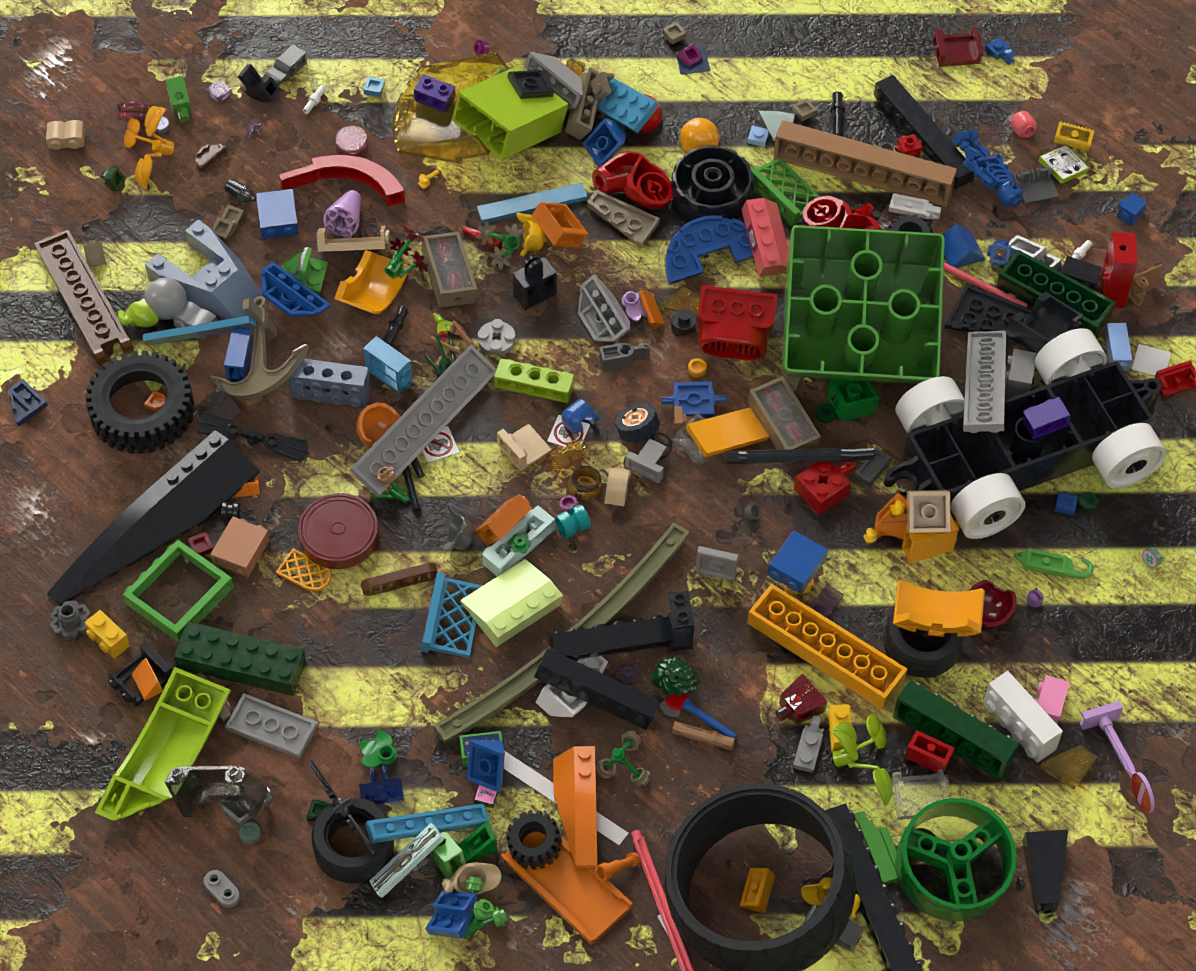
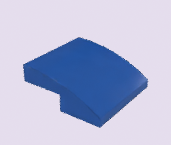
M442 890L432 905L435 914L425 928L427 933L462 939L474 913V904L477 901L476 894L454 891L448 893Z

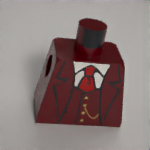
M801 674L781 693L779 700L781 708L776 710L775 714L780 721H784L790 716L796 724H800L813 718V715L817 716L824 713L827 701L806 676Z

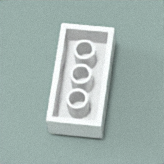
M1006 671L988 684L983 702L985 708L998 718L999 724L1007 728L1012 738L1025 748V752L1030 758H1034L1038 763L1057 749L1063 732L1062 729L1009 671Z

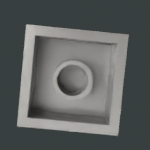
M1014 349L1013 355L1008 356L1005 375V399L1030 391L1037 353Z

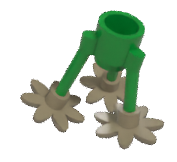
M486 221L484 227H478L482 233L478 234L477 238L482 239V245H485L487 241L492 245V237L502 240L503 248L501 251L495 246V253L489 254L491 258H494L491 265L498 263V268L502 270L503 264L510 266L507 259L512 257L510 255L512 251L516 250L520 242L524 241L519 236L524 230H517V224L515 223L512 229L505 225L507 233L499 235L493 232L496 225L490 226L489 222Z

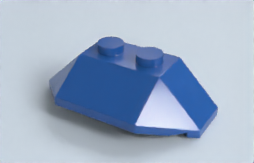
M272 262L261 270L262 296L288 316L306 317L319 315L330 307V303L276 263Z

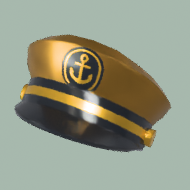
M581 466L572 471V476L568 480V490L572 496L580 500H590L601 492L602 480L597 469L590 466Z

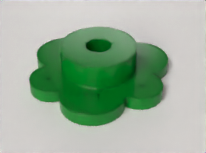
M525 533L520 535L514 534L513 538L509 539L508 546L515 553L518 551L526 553L528 547L531 546V541L528 540L529 537Z

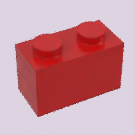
M916 730L908 745L905 758L944 775L955 748Z

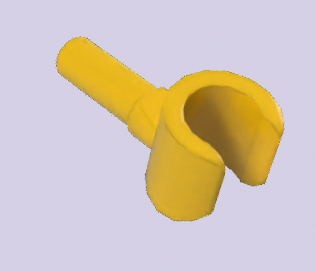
M436 170L427 176L421 174L419 176L420 181L418 182L422 189L429 187V180L438 175L439 171Z

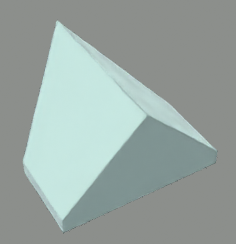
M759 111L773 138L772 141H775L782 120L794 123L795 114L779 111Z

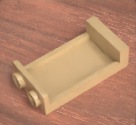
M381 226V237L327 239L326 228H319L317 231L318 252L385 249L386 244H389L390 241L389 230H386L385 226Z

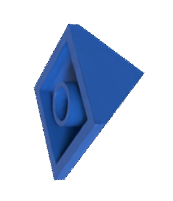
M955 224L943 234L945 239L944 258L949 265L959 268L985 260L971 230Z
M470 740L467 780L498 793L502 792L505 758L502 741Z

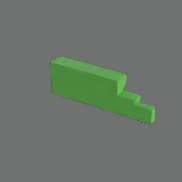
M865 811L855 813V819L863 833L865 845L871 851L872 863L877 865L879 869L881 883L887 885L897 882L895 868L896 848L887 826L876 830L873 820H868Z

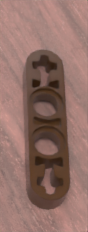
M426 563L365 579L361 582V589L365 596H372L433 580L436 578L438 570L436 564Z

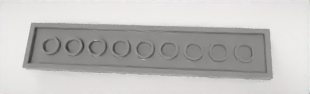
M1006 331L968 332L964 432L977 433L979 431H989L995 433L1004 431Z
M470 345L349 471L376 497L380 496L390 484L384 485L381 481H378L377 475L379 470L385 466L393 467L397 478L495 375L497 369L475 347Z

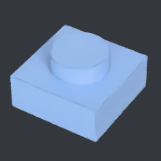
M752 126L747 143L765 147L769 130Z

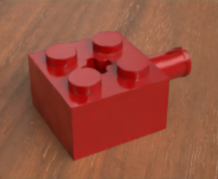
M816 462L795 476L794 490L820 515L849 496L851 482L845 476L855 471L856 465L854 462L850 464L851 462H845L837 468L831 462Z

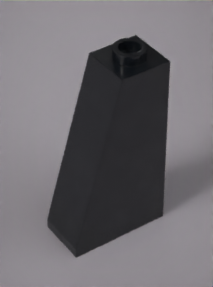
M1067 829L1025 832L1022 843L1035 912H1042L1043 914L1052 913L1057 910L1060 903L1068 838Z

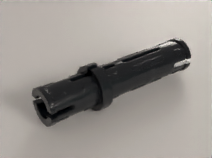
M836 91L832 93V105L830 108L832 113V134L843 137V113L845 107L843 105L842 92Z
M398 306L382 340L390 346L395 341L399 330H402L403 322L409 313L408 308L405 306Z

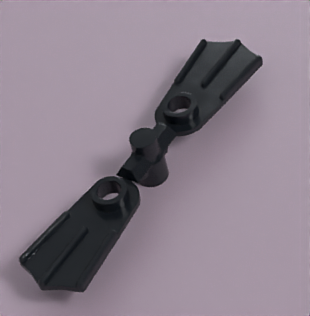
M207 411L197 419L198 433L210 435L216 430L228 439L243 437L247 439L250 445L261 442L266 449L299 462L308 453L306 439L277 434L261 435L255 429H250L249 431L241 429L239 424ZM231 428H235V429H236L235 432H230L229 430H230ZM274 439L276 442L270 443L269 440Z
M313 760L309 762L310 766L324 785V790L329 798L333 799L332 801L335 805L332 808L337 816L342 815L344 819H347L346 822L352 831L356 830L359 833L361 840L374 856L376 851L350 815L349 810L354 807L349 797L342 800L336 796Z

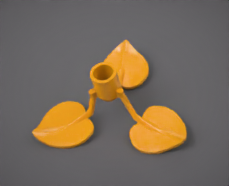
M150 107L144 123L147 136H153L157 140L153 141L137 135L140 130V123L134 118L128 121L124 135V145L127 148H132L137 138L151 143L152 150L155 151L153 154H146L144 159L140 158L135 169L136 181L144 189H148L147 183L152 170L151 157H161L162 154L171 156L174 151L173 142L162 139L154 134L166 110L162 107Z

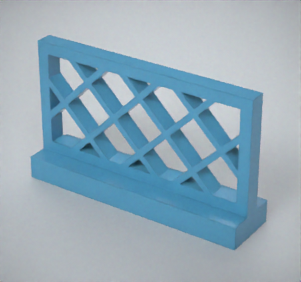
M437 572L420 651L428 653L429 650L469 658L476 621L472 619L471 615L467 617L462 611L465 607L463 605L459 606L453 598L460 594L465 598L468 596L465 593L469 589L476 591L483 585L446 578L444 573ZM447 584L455 586L458 591L450 595L446 589ZM448 601L455 607L449 612L443 607V604ZM458 611L463 619L455 623L450 615ZM446 618L452 626L443 630L439 622ZM466 622L470 627V631L463 634L458 626ZM455 629L460 637L451 641L446 633ZM443 636L448 643L444 646L436 645L435 640ZM463 640L467 649L466 651L459 650L454 644Z

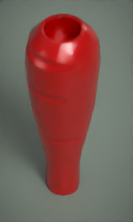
M467 226L462 228L463 233L470 235L481 243L482 239L477 238V235L482 233L480 230ZM492 237L493 244H489L488 241L485 246L494 249L495 246L500 249L502 247V240Z

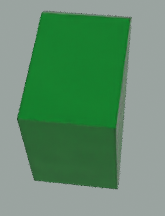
M486 821L460 843L466 862H472L498 852L497 839L490 821Z

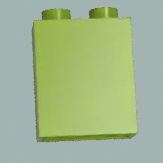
M518 66L459 91L452 121L502 160L561 133L569 105L555 93L553 97L520 99L507 78L508 72L524 71Z

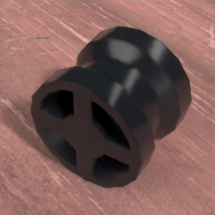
M239 502L234 504L222 503V521L227 522L232 517L240 519Z

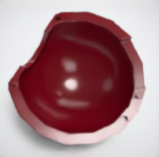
M986 579L974 584L969 591L980 588L985 590L982 627L997 628L1006 624L1015 613L1017 606L1016 593L1009 589L1002 590Z

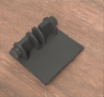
M1045 166V168H1040L1039 170L1035 168L1034 171L1033 169L1025 172L1020 171L1019 174L1013 175L1015 182L1023 190L1022 199L1025 204L1059 197L1050 176L1053 174L1051 167Z

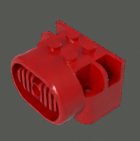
M702 285L698 310L699 348L709 355L722 358L757 360L764 357L767 352L768 338L773 333L778 294Z

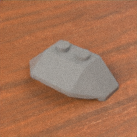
M530 52L524 66L526 71L541 70L554 93L569 104L567 109H576L583 95L581 78L556 57Z
M595 274L580 286L578 314L594 341L616 342L630 330V321L612 292Z

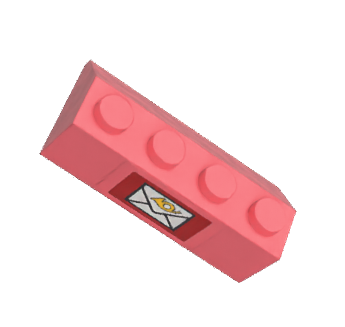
M765 198L746 200L741 210L758 276L786 273L788 244L777 203Z

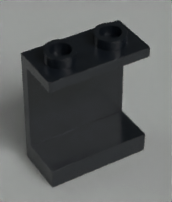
M689 590L668 592L671 612H667V617H670L675 639L671 644L672 651L693 649L694 620Z

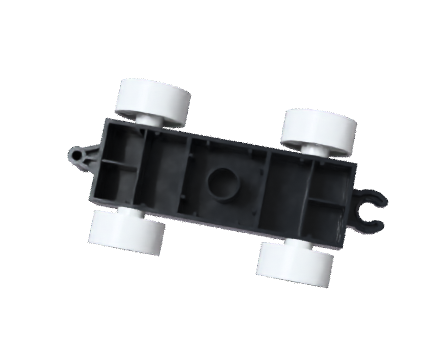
M1083 328L1074 329L1057 336L1039 351L1034 363L1046 385L1005 399L1004 431L995 433L989 431H979L977 433L964 432L965 398L955 381L950 377L944 376L928 379L907 391L896 405V414L907 432L903 455L904 462L888 470L885 475L884 485L892 487L899 479H908L913 484V488L910 491H950L951 516L954 515L965 536L971 539L991 536L1016 521L1025 509V501L1019 491L1095 465L1106 484L1111 488L1130 486L1152 474L1163 463L1167 455L1166 449L1152 429L1155 421L1152 415L1154 414L1155 405L1161 390V383L1155 378L1129 380L1118 361L1106 364L1107 355L1090 330ZM1060 397L1070 414L1069 426L1033 440L1023 423V411L1031 406L1040 405L1049 399ZM899 490L895 492V495L898 493L907 499V492Z

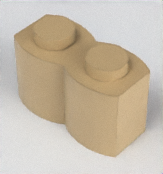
M52 121L47 123L46 142L48 148L59 150L66 147L71 149L84 147L85 126L83 121Z

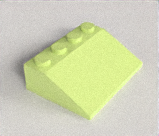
M524 559L460 600V602L495 647H498L559 607L563 595L548 577Z

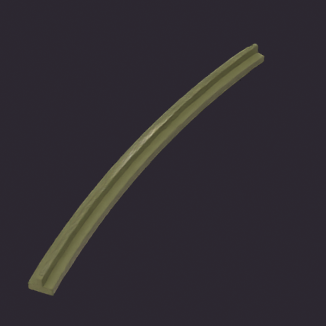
M673 522L633 570L569 631H573L577 627L588 629L597 624L607 626L669 562L689 537L690 531ZM546 650L476 700L434 724V729L438 733L440 741L447 743L462 735L538 684L541 680L535 678L534 675Z

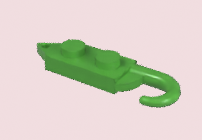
M1032 548L1014 553L1013 556L1024 565L1025 569L1060 577L1067 576L1076 579H1087L1094 571L1092 563L1087 559H1082L1081 561L1088 566V570L1081 572L1073 570V562L1068 556Z

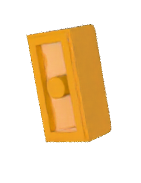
M769 868L749 869L740 902L741 908L759 913L766 912L775 875Z

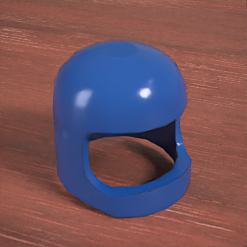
M578 399L562 412L561 417L565 427L573 433L583 431L581 421H588L592 425L599 421L597 414L582 399Z

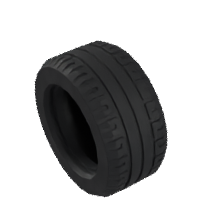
M894 609L888 618L884 636V648L887 656L907 668V674L914 677L931 678L951 669L959 657L964 636L958 637L957 633H945V644L938 650L930 652L918 651L910 647L904 640L902 632L905 629L893 624Z
M361 798L350 799L354 805L349 810L350 815L357 824L365 826L367 821L389 818L385 811L379 808L377 804L375 805L374 802ZM332 803V805L326 807L318 815L313 824L311 841L316 862L324 873L336 881L351 884L354 882L362 883L365 880L368 881L391 861L394 852V840L374 843L372 846L376 851L374 856L370 851L358 857L349 858L339 855L332 850L330 842L338 829L348 825V823L346 822L347 819H344L342 815L337 816L332 809L335 805Z

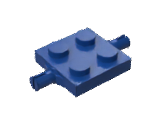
M712 382L674 383L673 397H661L662 405L673 404V406H682V414L692 416V418H712L715 414V403H727V395H715Z

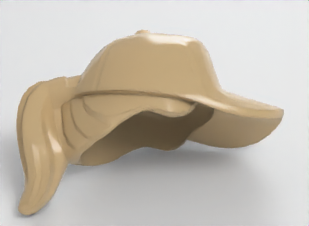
M478 862L464 864L458 868L453 877L443 879L442 887L448 893H452L453 889L462 893H471V890L465 889V880H469V876L482 878V883L486 884V886H483L482 892L476 891V895L481 894L499 885L501 871L493 864Z

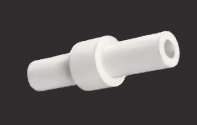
M320 85L316 92L312 93L308 98V103L303 109L305 114H309L312 108L320 102V97L326 90L324 85Z
M1087 240L1072 253V257L1082 260L1087 250L1093 245L1092 242Z

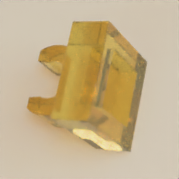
M573 58L568 59L566 66L578 76L583 73L586 66L583 62H577Z

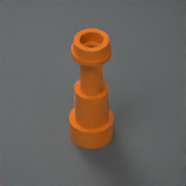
M636 852L628 853L626 858L620 861L614 860L610 863L605 862L597 865L595 874L600 881L604 882L621 872L623 868L628 866L636 867L640 863V857Z

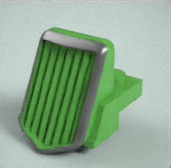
M305 247L286 260L281 268L317 295H320L328 262L311 258L312 248Z

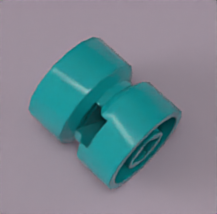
M580 504L569 509V513L564 511L555 516L556 526L565 539L574 536L577 530L582 532L591 527L590 518L584 507Z

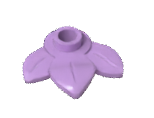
M633 291L626 292L622 297V305L626 308V315L633 321H639L641 316L646 317L638 293Z

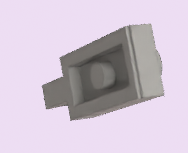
M813 715L811 725H805L793 768L811 773L814 772L823 738L824 729L819 728L821 717Z

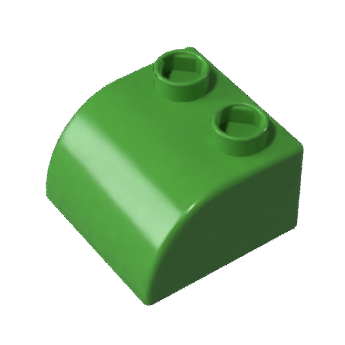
M794 226L791 230L786 262L782 339V370L784 375L919 384L928 379L939 377L944 236L936 233Z

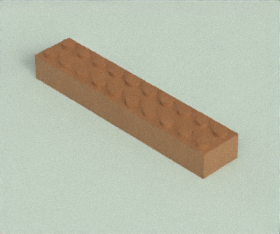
M783 120L775 137L774 160L781 158L788 164L888 192L929 200L931 204L947 208L953 191L956 168Z

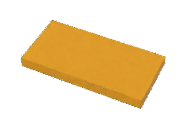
M751 407L689 423L686 426V430L704 457L767 441L770 437Z

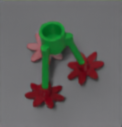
M403 227V232L408 234L407 241L401 243L398 237L395 240L389 241L392 244L390 249L395 250V253L384 270L393 279H396L398 276L402 278L415 267H419L420 271H428V263L423 261L424 255L420 256L418 251H415V254H411L415 260L412 265L404 270V265L399 260L403 254L409 255L408 251L412 250L408 246L410 242H413L414 239L418 242L424 241L420 234L414 233L413 229Z

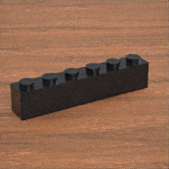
M657 615L649 620L637 618L628 623L617 621L608 626L597 624L588 629L577 627L573 631L568 632L557 630L551 634L548 642L551 650L572 660L670 646L675 639L670 617Z
M547 648L534 675L535 678L645 730H647L660 702Z

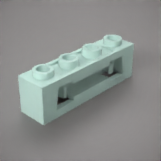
M536 506L533 510L531 509L505 536L483 551V565L496 576L501 575L515 566L555 530V519L540 506ZM514 534H527L528 540L531 541L528 551L526 553L513 552L512 548L508 546L509 539L513 538Z

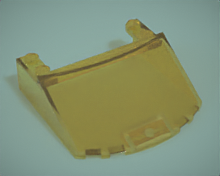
M494 52L420 66L416 71L417 75L413 81L409 79L407 82L408 88L405 93L400 94L392 120L393 140L398 151L403 154L462 164L463 159L489 155L490 150L483 144L476 134L469 135L452 121L459 91L509 70L498 53ZM423 74L455 86V99L447 113L414 100V88Z

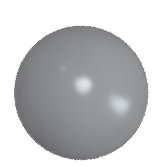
M159 278L150 283L146 288L144 300L159 319L170 320L184 309L187 303V296L183 286L178 281L171 278Z

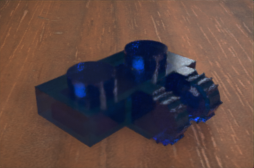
M387 765L382 766L381 769L384 781L376 782V773L373 767L369 768L371 783L359 784L361 799L374 802L375 805L404 800L401 778L389 780Z

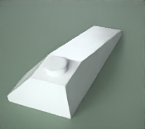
M602 656L579 659L577 661L600 673H603L608 663ZM549 684L543 687L536 701L550 716L573 717L587 704V702Z

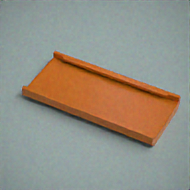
M532 832L524 838L522 844L528 848H536L544 843L546 835L541 832ZM562 836V849L558 851V858H552L553 863L551 865L548 863L544 864L545 868L542 869L540 866H536V870H531L530 866L524 868L522 863L518 864L512 858L510 850L505 854H501V859L589 944H593L601 938L632 907V902L609 880L602 882L597 878L595 868L575 867L569 843Z

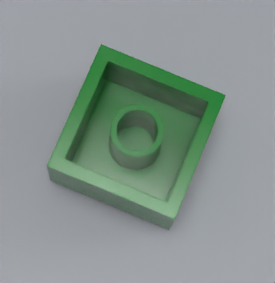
M828 380L825 395L841 422L876 414L879 397L870 381Z

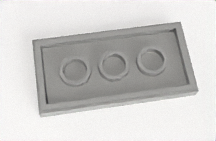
M243 693L225 726V730L300 759L318 727V722Z

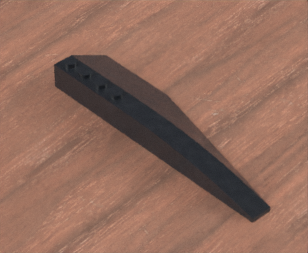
M214 430L138 497L88 546L47 593L48 597L62 606L65 601H71L83 594L86 588L95 587L100 584V580L109 575L111 577L118 573L117 570L122 567H129L155 552V548L158 546L167 545L172 542L171 539L179 534L184 535L189 532V528L196 524L197 526L203 524L222 507L223 502H228L242 489L244 484L260 473L259 469L229 439Z

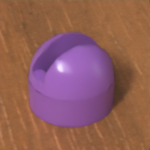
M1032 590L1028 593L1026 599L1028 605L1031 607L1041 606L1043 602L1041 591Z

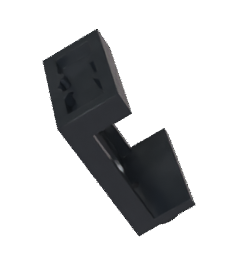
M147 642L139 646L141 653L115 674L110 670L107 671L109 685L114 690L118 689L125 702L128 704L131 702L135 707L145 700L140 691L133 694L124 685V682L132 676L134 670L145 658L160 674L157 679L161 687L168 682L172 674V667Z

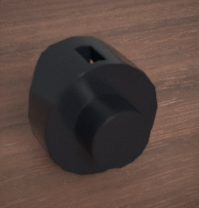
M687 309L674 312L671 318L673 334L675 336H683L694 332L697 322L696 315Z

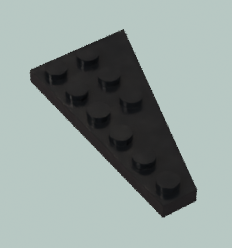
M966 284L945 323L944 329L968 332L1006 331L1007 333L1012 317L1019 312L1027 316L1032 309Z

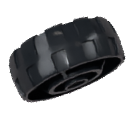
M714 145L692 149L683 158H680L674 167V172L671 176L672 200L676 204L678 212L690 220L712 215L722 216V218L731 220L733 218L739 219L743 215L741 209L746 200L753 198V172H751L750 165L745 158L739 156L732 149Z

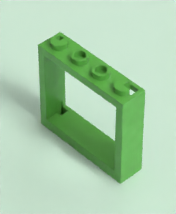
M177 540L174 544L168 546L160 558L154 560L152 566L146 572L140 574L138 580L133 585L126 588L123 596L127 606L179 643L187 622L199 624L234 586L229 575ZM182 555L218 582L176 624H173L138 597Z

